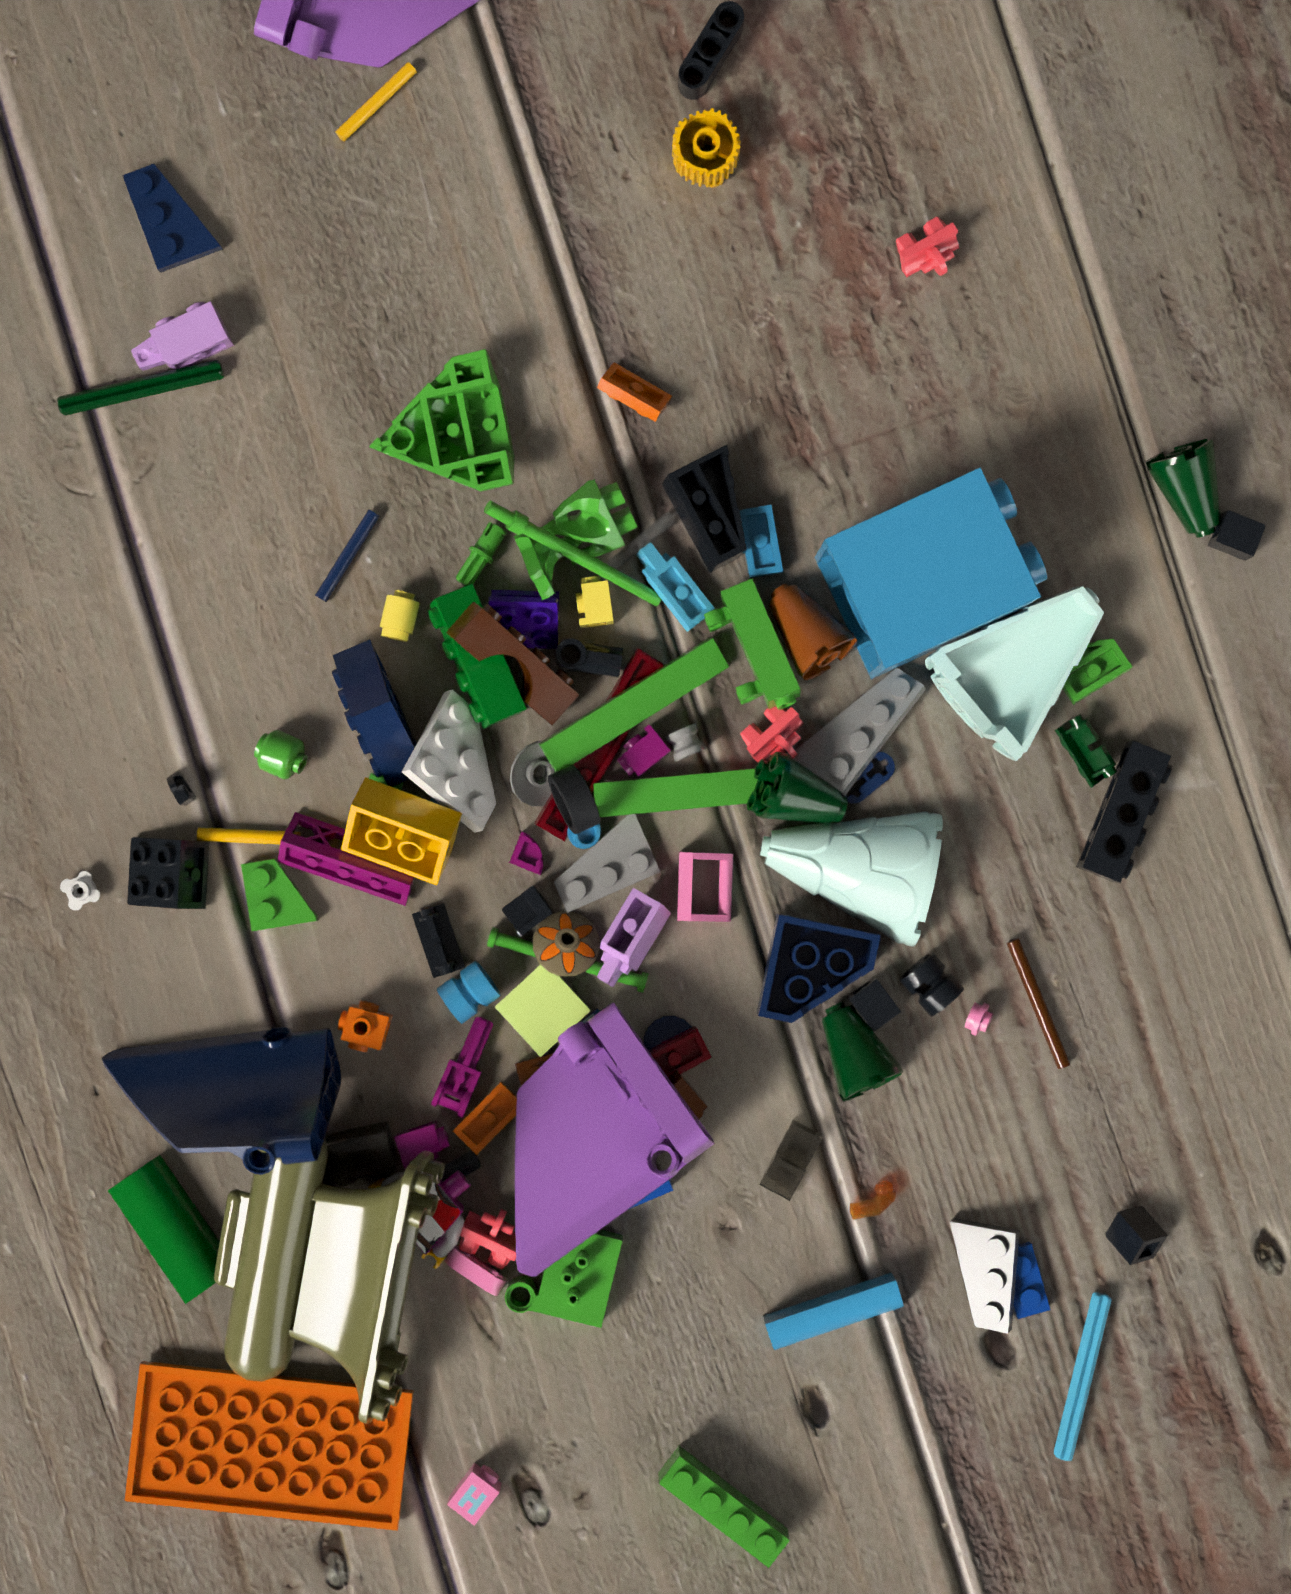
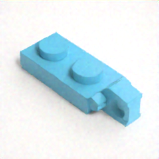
M651 542L636 554L645 567L642 573L646 577L647 582L687 632L705 619V613L715 610L714 606L675 557L671 558L667 553L661 556Z

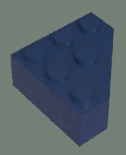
M369 639L334 654L333 659L337 669L331 672L338 688L341 689L338 691L340 700L345 710L349 709L344 712V715L351 730H356L358 734L360 733L357 739L365 755L371 753L373 758L369 759L376 777L383 776L387 785L391 787L409 780L402 773V770L417 743L411 734L397 696L393 692L387 678L388 675L371 640Z
M777 914L757 1015L789 1023L795 1022L804 1014L845 989L846 986L874 969L881 935Z

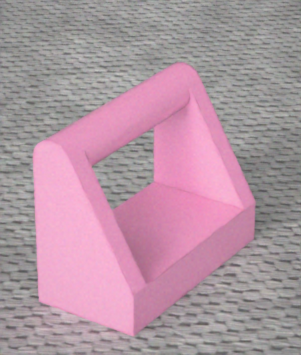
M679 852L677 921L731 922L733 854ZM693 859L720 860L718 914L691 913Z

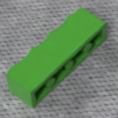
M680 1445L658 1472L659 1484L768 1568L790 1541L788 1529Z

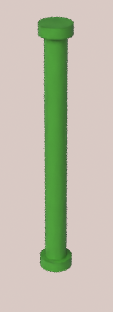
M492 927L487 942L488 947L494 948V945L535 957L533 942L500 933L499 928ZM595 961L586 973L598 975L604 963ZM631 971L628 975L622 973L617 982L637 987V991L643 993L649 973L643 971L642 974Z

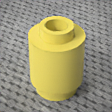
M395 590L394 596H386L379 626L382 628L381 636L407 642L409 634L413 635L420 605L419 602L414 601V594Z

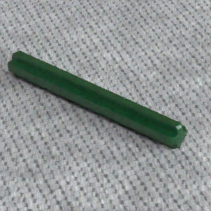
M213 360L59 396L57 398L58 408L61 414L65 416L221 380L224 378V371L220 361Z

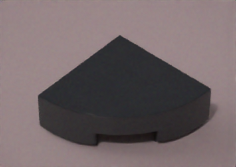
M177 771L167 777L169 788L179 805L187 806L196 800V795L181 772Z

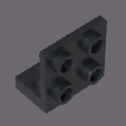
M131 838L128 905L173 909H206L210 841Z

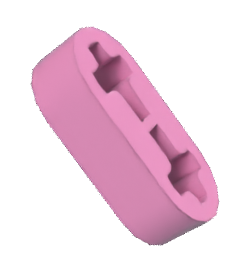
M457 1245L444 1259L447 1265L494 1296H498L508 1282L501 1273L473 1254L470 1255L461 1251Z

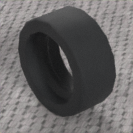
M574 765L548 776V783L554 801L565 823L574 834H578L600 823V815L591 791L583 776Z

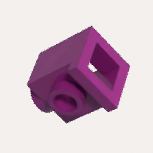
M650 724L644 728L647 735L643 738L639 733L623 745L626 752L617 759V762L629 776L635 772L640 777L671 752Z
M437 1120L399 1132L394 1137L405 1170L409 1163L422 1151L433 1152L434 1159L439 1157L438 1151L450 1146L444 1126L439 1128Z

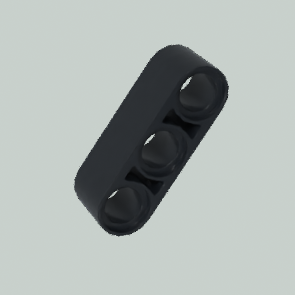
M725 1L717 6L681 64L678 74V89L685 98L690 100L699 99L707 92L739 40L743 31L744 11L738 3ZM725 17H731L736 20L737 24L732 27H726L720 21ZM712 45L717 47L720 52L714 56H709L702 50L704 47ZM690 74H696L702 78V81L692 85L685 81V77Z

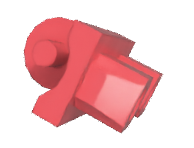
M935 217L923 226L924 234L926 235L924 239L917 242L912 233H906L897 238L896 246L900 255L901 270L906 277L919 270L926 274L934 269L939 276L948 272L945 262L954 258L953 251L959 249L956 237L958 229L953 222L946 225L939 217Z
M773 707L771 709L767 708L764 712L765 717L772 723L768 729L762 732L752 723L740 733L748 746L746 749L757 763L761 759L765 760L775 752L786 753L794 759L798 754L793 749V746L801 739L796 731L804 723L792 707L781 710Z
M501 1209L497 1217L487 1212L480 1216L469 1211L460 1235L459 1249L470 1255H475L481 1245L492 1251L488 1258L490 1265L501 1270L505 1268L510 1260L515 1261L516 1236L515 1232H513L515 1226L503 1221L507 1211Z

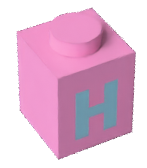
M474 1463L450 1494L447 1505L475 1526L500 1493L502 1483L498 1481V1474L486 1465H483L481 1468Z

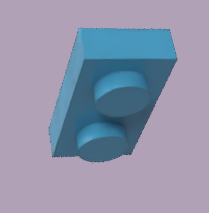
M772 505L740 510L747 548L745 558L749 579L783 573Z

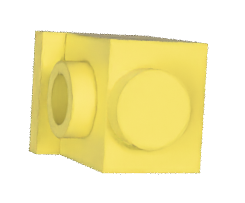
M601 576L581 578L582 593H575L578 614L585 613V618L579 619L580 628L614 624L608 580L601 581Z

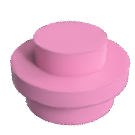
M975 1002L965 1023V1028L972 1030V1035L977 1036L979 1031H987L993 1013L988 1012L989 1004L983 1003V1005Z

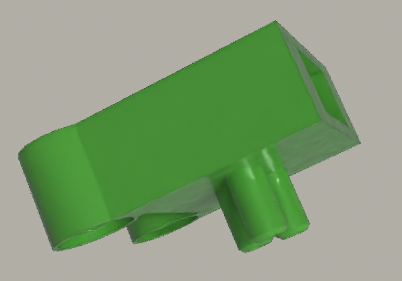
M599 1230L544 1271L540 1289H537L535 1282L527 1276L513 1278L505 1292L506 1305L516 1313H524L529 1310L601 1328L623 1235ZM516 1287H524L529 1291L530 1298L527 1301L519 1302L513 1298L512 1290Z

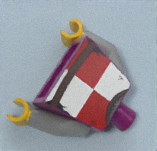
M459 1170L444 1182L441 1179L439 1184L432 1183L429 1193L438 1196V1205L433 1216L426 1215L425 1222L418 1231L416 1244L423 1252L421 1257L422 1259L427 1255L434 1257L436 1260L433 1266L434 1269L440 1266L447 1254L458 1244L464 1225V1218L461 1215L464 1206L457 1197L467 1190L471 1184ZM405 1172L396 1173L388 1178H380L368 1188L390 1184L400 1179Z

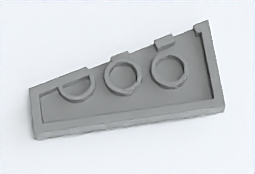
M899 668L894 669L795 750L798 755L794 759L839 790L841 795L845 796L926 690L925 686Z

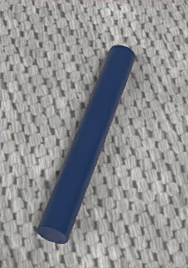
M368 509L315 596L327 603L378 521L379 515Z

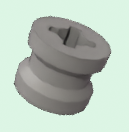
M696 723L665 736L667 743L671 744L674 749L673 757L675 762L706 749L705 743L700 741L697 736L698 727Z

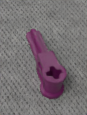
M478 1016L474 1018L457 1061L449 1059L433 1097L432 1106L441 1105L456 1111L458 1116L463 1118L482 1073L476 1067L493 1028V1023L490 1020ZM445 1094H448V1095H451V1096H453V1097H456V1098L460 1099V1101H458V1100H456V1099H453V1098H451V1097H448V1096H446Z

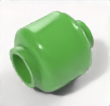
M274 730L269 734H263L254 751V757L257 758V763L261 770L285 780L292 777L295 773L300 774L308 760V756L304 754V742L281 730Z

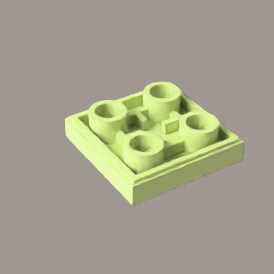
M541 965L495 1006L540 1057L558 1042V1037L565 1030L577 1024L591 1011L560 976L548 972Z

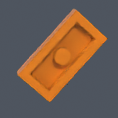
M615 362L601 377L597 386L598 389L605 392L610 398L624 403L636 410L641 416L648 417L655 422L668 406L672 395Z
M501 1081L453 1129V1132L477 1155L516 1116L517 1096Z

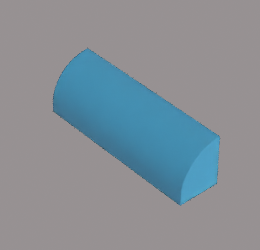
M891 1272L764 1315L763 1318L773 1349L777 1350L902 1308L904 1305L896 1279Z

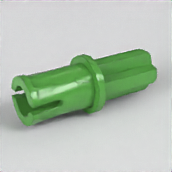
M488 522L474 547H469L471 554L458 572L456 580L464 586L474 584L485 565L493 562L492 556L506 537L507 532L496 524Z

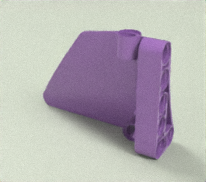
M262 0L254 26V35L287 47L292 52L314 60L321 57L380 68L386 66L480 0Z
M613 1002L587 1022H579L565 1030L558 1037L560 1045L554 1054L517 1092L515 1135L516 1265L520 1273L531 1277L538 1276L670 1180L683 1166L715 1144L705 1127ZM668 1152L671 1155L672 1163L668 1169L659 1171L656 1166V1159L661 1153Z

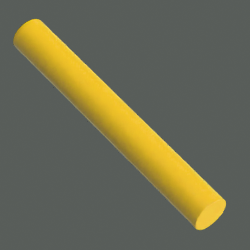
M407 62L335 131L338 137L345 142L417 73L416 69Z
M198 827L197 841L280 844L285 831ZM295 832V833H294V834H296V835L301 836V833H300V832Z

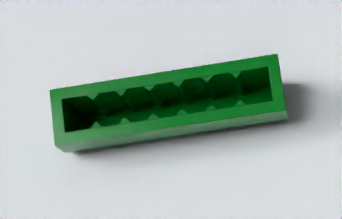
M161 1155L108 1190L185 1304L216 1283L214 1281V1272L220 1241Z

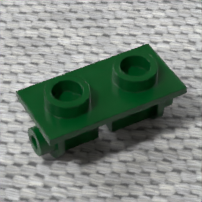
M1079 714L1055 729L1062 746L1069 752L1078 767L1079 773L1086 779L1091 788L1104 778L1106 779L1117 772L1114 767L1116 762L1112 759L1104 744L1096 749L1092 747L1091 744L1100 738L1088 718L1084 719Z

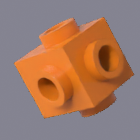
M360 1000L359 1005L353 1004L349 1006L348 1011H342L337 1030L343 1031L340 1040L347 1041L348 1048L361 1052H367L368 1047L382 1050L386 1043L393 1015L378 1011L380 1007L378 1004ZM360 1021L367 1024V1031H363L360 1028Z

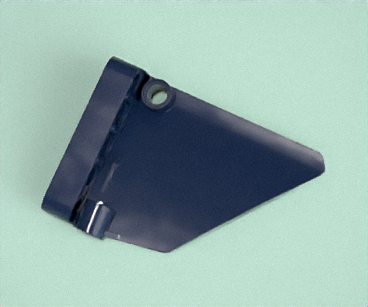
M277 1027L264 1031L116 1049L102 1057L105 1068L129 1100L154 1129L178 1152H231L243 1159V1164L248 1171L260 1175L269 1173L273 1169L278 1157L281 1158L284 1165L318 1160L341 1087V1069L330 1028L292 1032L290 1028Z

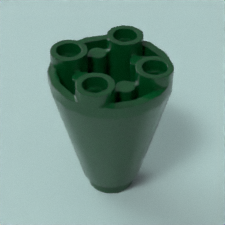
M775 752L767 761L761 759L758 762L754 772V778L757 779L754 792L751 793L747 802V810L754 812L757 817L830 823L832 821H841L845 815L848 805L847 797L842 796L839 790L788 754Z

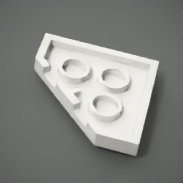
M454 690L444 692L402 773L442 806L461 812L460 821L476 833L483 831L496 806V799L480 725L474 721L469 709V703Z

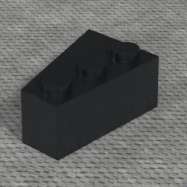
M727 445L668 474L662 483L664 490L710 573L740 558L747 550L739 507L737 508L735 484L734 478L731 476Z

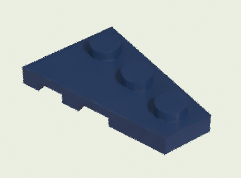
M155 164L122 175L156 267L160 273L223 250L221 245Z

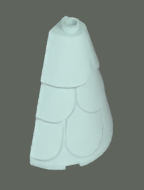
M1083 586L1074 587L1028 605L1020 613L986 625L980 631L937 648L935 652L926 658L925 665L928 670L934 669L935 673L930 676L932 681L962 720L981 738L985 737L986 739L996 741L992 746L999 753L1011 760L1017 761L1022 757L1023 753L1028 751L1050 707L1055 704L1073 666H1078L1104 611L1098 605L1100 602L1099 598L1091 589L1084 588Z
M925 811L883 818L869 817L834 824L831 822H819L771 830L770 837H763L760 856L766 857L764 864L813 896L818 894L851 917H857L898 944L914 947L921 935V930H917L919 921L925 922L934 889L942 840L936 839L938 831L942 832L943 819L941 814Z

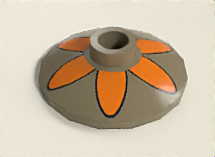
M557 912L548 916L537 926L533 936V952L538 963L548 972L560 977H574L586 972L595 963L600 951V937L595 926L586 917L574 912ZM568 935L573 938L574 942L566 945L562 942L561 938Z

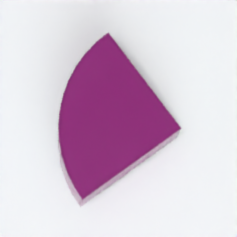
M521 831L509 863L541 875L543 855L537 842L530 835Z

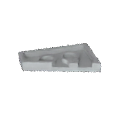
M636 814L627 815L554 881L567 913L660 873V869Z

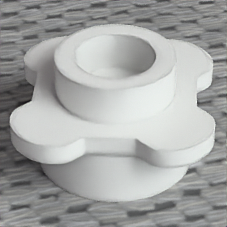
M81 871L78 877L71 880L64 879L61 882L60 889L66 893L70 909L80 910L84 904L97 902L100 899V891L92 881L93 876L90 872ZM80 887L83 888L82 894H79L77 891Z

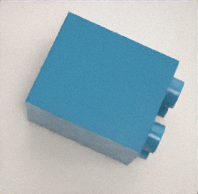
M980 467L825 539L814 558L846 627L853 632L857 639L855 646L871 680L926 655L941 646L980 630L986 625L1008 617L1041 597L1036 584L1047 580L1046 568L1032 542L1029 541L1017 546L1006 521L1017 516V508L1012 494L1002 478H997L988 483Z

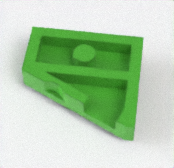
M1114 639L1097 640L1094 643L1088 644L1078 666H1073L1062 689L1074 705L1130 671L1132 665Z
M277 859L241 864L251 931L318 921L317 914L314 910L312 911L302 897V893L289 879L286 871Z

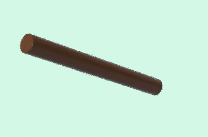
M1019 938L1011 940L1006 944L1058 1069L1065 1068L1070 1065L1069 1059Z

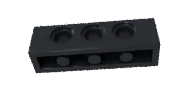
M1134 740L1126 742L1116 766L1117 772L1112 776L1077 863V868L1115 883H1121L1122 878H1128L1134 865V860L1130 859L1135 846H1141L1147 829L1143 827L1148 815L1152 816L1158 806L1159 797L1156 796L1160 783L1165 784L1170 776L1172 765L1168 763L1171 755ZM1137 772L1142 773L1146 778V786L1142 791L1136 790L1132 785V778ZM1125 803L1129 804L1134 811V816L1128 823L1124 822L1119 815V810ZM1112 835L1117 836L1121 841V849L1116 854L1110 853L1106 846L1108 838Z

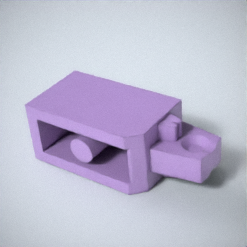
M211 301L206 304L205 302H197L186 309L187 313L176 318L169 316L159 320L155 324L156 327L149 330L151 337L131 350L139 368L144 371L167 364L173 370L188 367L234 346L217 309Z
M635 888L632 889L601 941L600 949L604 951L601 960L604 961V964L597 975L598 979L614 987L622 973L628 975L631 969L638 970L671 914L662 903Z

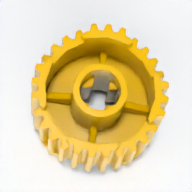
M711 108L710 111L703 110L701 114L699 111H696V115L689 114V119L684 118L683 122L679 121L678 127H675L672 143L673 164L676 172L681 177L685 176V181L691 180L692 185L698 183L699 187L702 184H705L706 187H717L722 185L724 178L728 179L729 174H733L734 168L737 167L741 147L740 135L736 133L737 127H732L733 122L728 121V114L721 115V110L714 112V108ZM705 144L712 146L711 151L708 152L702 151L701 148H704Z

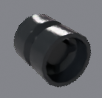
M930 952L922 957L899 979L912 995H919L918 1003L931 1017L946 1008L964 990V987L952 974L944 973L945 965L934 952Z

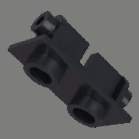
M443 903L413 913L412 917L433 978L465 968L445 904Z

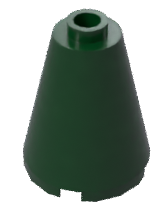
M1201 439L1174 447V451L1165 456L1162 452L1146 461L1148 471L1188 534L1195 533L1196 538L1214 533L1216 531L1215 526L1220 524L1221 520L1215 450L1212 439L1209 441L1208 439Z
M841 1002L825 1010L827 1016L822 1019L838 1093L843 1102L864 1095L863 1092L871 1089L875 1090L902 1075L901 1065L853 1005L845 1007L844 1003Z

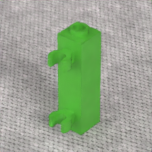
M753 579L720 591L724 607L705 613V622L710 632L720 629L728 623H732L756 679L753 682L736 687V694L741 705L749 703L762 695L768 709L777 707L778 710L795 704L797 702L795 698L800 697L799 684Z

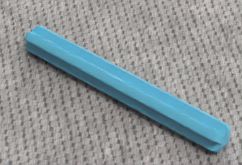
M1094 1292L1091 1297L1054 1448L1055 1457L1064 1461H1071L1074 1456L1112 1301L1111 1297L1099 1292Z

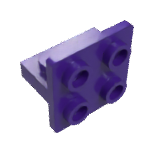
M491 590L488 605L502 616L499 623L506 630L513 626L526 638V641L523 643L525 647L557 649L559 591H554L555 594L542 600L538 591Z

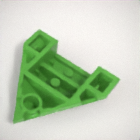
M483 349L452 357L444 365V370L416 395L391 422L392 425L380 438L377 437L369 446V448L480 492L513 485L515 455L502 391L487 350Z

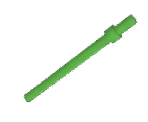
M491 500L485 506L484 513L506 524V529L511 532L530 537L654 606L660 604L662 599L655 590L529 522L528 516L517 510L511 512Z

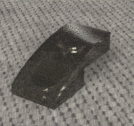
M792 1120L760 1181V1185L790 1201L805 1175L806 1167L820 1145L823 1135Z

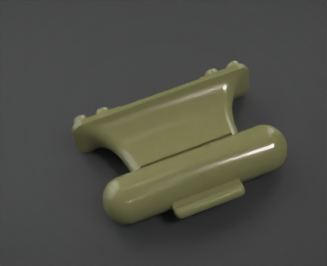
M324 1138L317 1161L284 1165L281 1158L278 1157L273 1169L269 1173L263 1175L253 1173L250 1193L234 1189L227 1196L214 1272L216 1284L233 1289L224 1341L225 1360L235 1374L246 1380L263 1382L278 1376L286 1370L293 1354L295 1339L305 1342L333 1357L350 1374L356 1385L359 1397V1421L365 1424H370L373 1419L384 1422L389 1413L390 1405L396 1407L402 1394V1386L394 1384L396 1374L403 1375L408 1362V1355L398 1352L402 1315L418 1231L422 1228L426 1215L433 1216L438 1205V1196L429 1192L432 1183H440L445 1164L435 1161L433 1152L424 1150L409 1163L404 1175L390 1184L368 1189L337 1187L323 1183L328 1159L327 1141Z

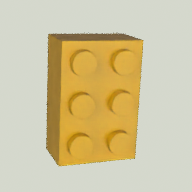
M365 777L350 807L341 850L437 885L450 858L462 813Z

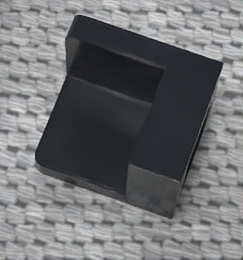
M1230 510L1220 514L1221 523L1215 526L1216 531L1212 533L1208 546L1245 561L1254 557L1265 530V525Z
M534 885L502 908L503 913L516 929L519 937L554 913Z
M872 977L847 996V999L873 1031L878 1030L901 1013V1010L875 977Z
M1142 1206L1118 1212L1106 1232V1238L1129 1265L1153 1259L1168 1236Z

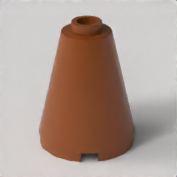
M783 584L772 592V600L769 603V607L796 671L804 680L815 678L831 668L829 663L836 658L841 661L857 644V639L853 632L797 585L788 586Z

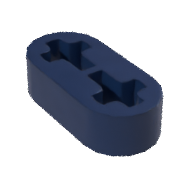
M884 752L876 754L874 758L878 762L883 759L887 762V765L884 767L886 774L882 776L880 773H877L869 779L866 773L874 767L873 763L870 762L856 780L858 781L861 777L865 780V783L858 788L860 795L857 798L853 794L847 797L849 804L863 801L890 779L895 770V764L891 756Z

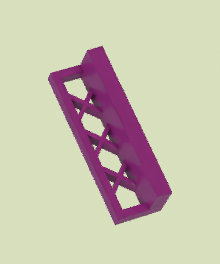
M297 812L294 813L280 842L279 863L406 906L415 877L342 851L341 848L330 847L327 841L335 838L343 841L345 829ZM299 825L312 830L314 836L304 838L294 833Z

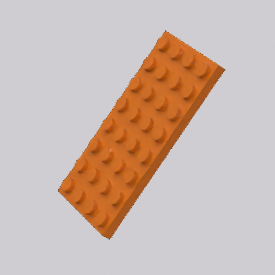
M142 1361L139 1366L125 1501L398 1531L414 1390L402 1389L397 1406L390 1405L389 1413L384 1422L373 1419L370 1424H365L358 1419L359 1397L356 1385L352 1383L276 1376L263 1382L250 1381L235 1374L232 1370Z

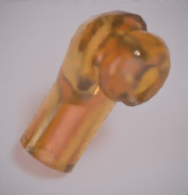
M890 1181L879 1182L874 1188L877 1193L874 1198L850 1203L852 1219L856 1220L881 1215L896 1199V1191H893V1184Z

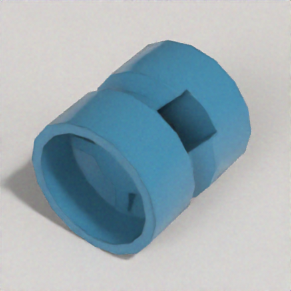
M476 960L460 971V979L452 977L437 988L441 999L461 1024L478 1013V1005L487 1006L501 996L490 976Z

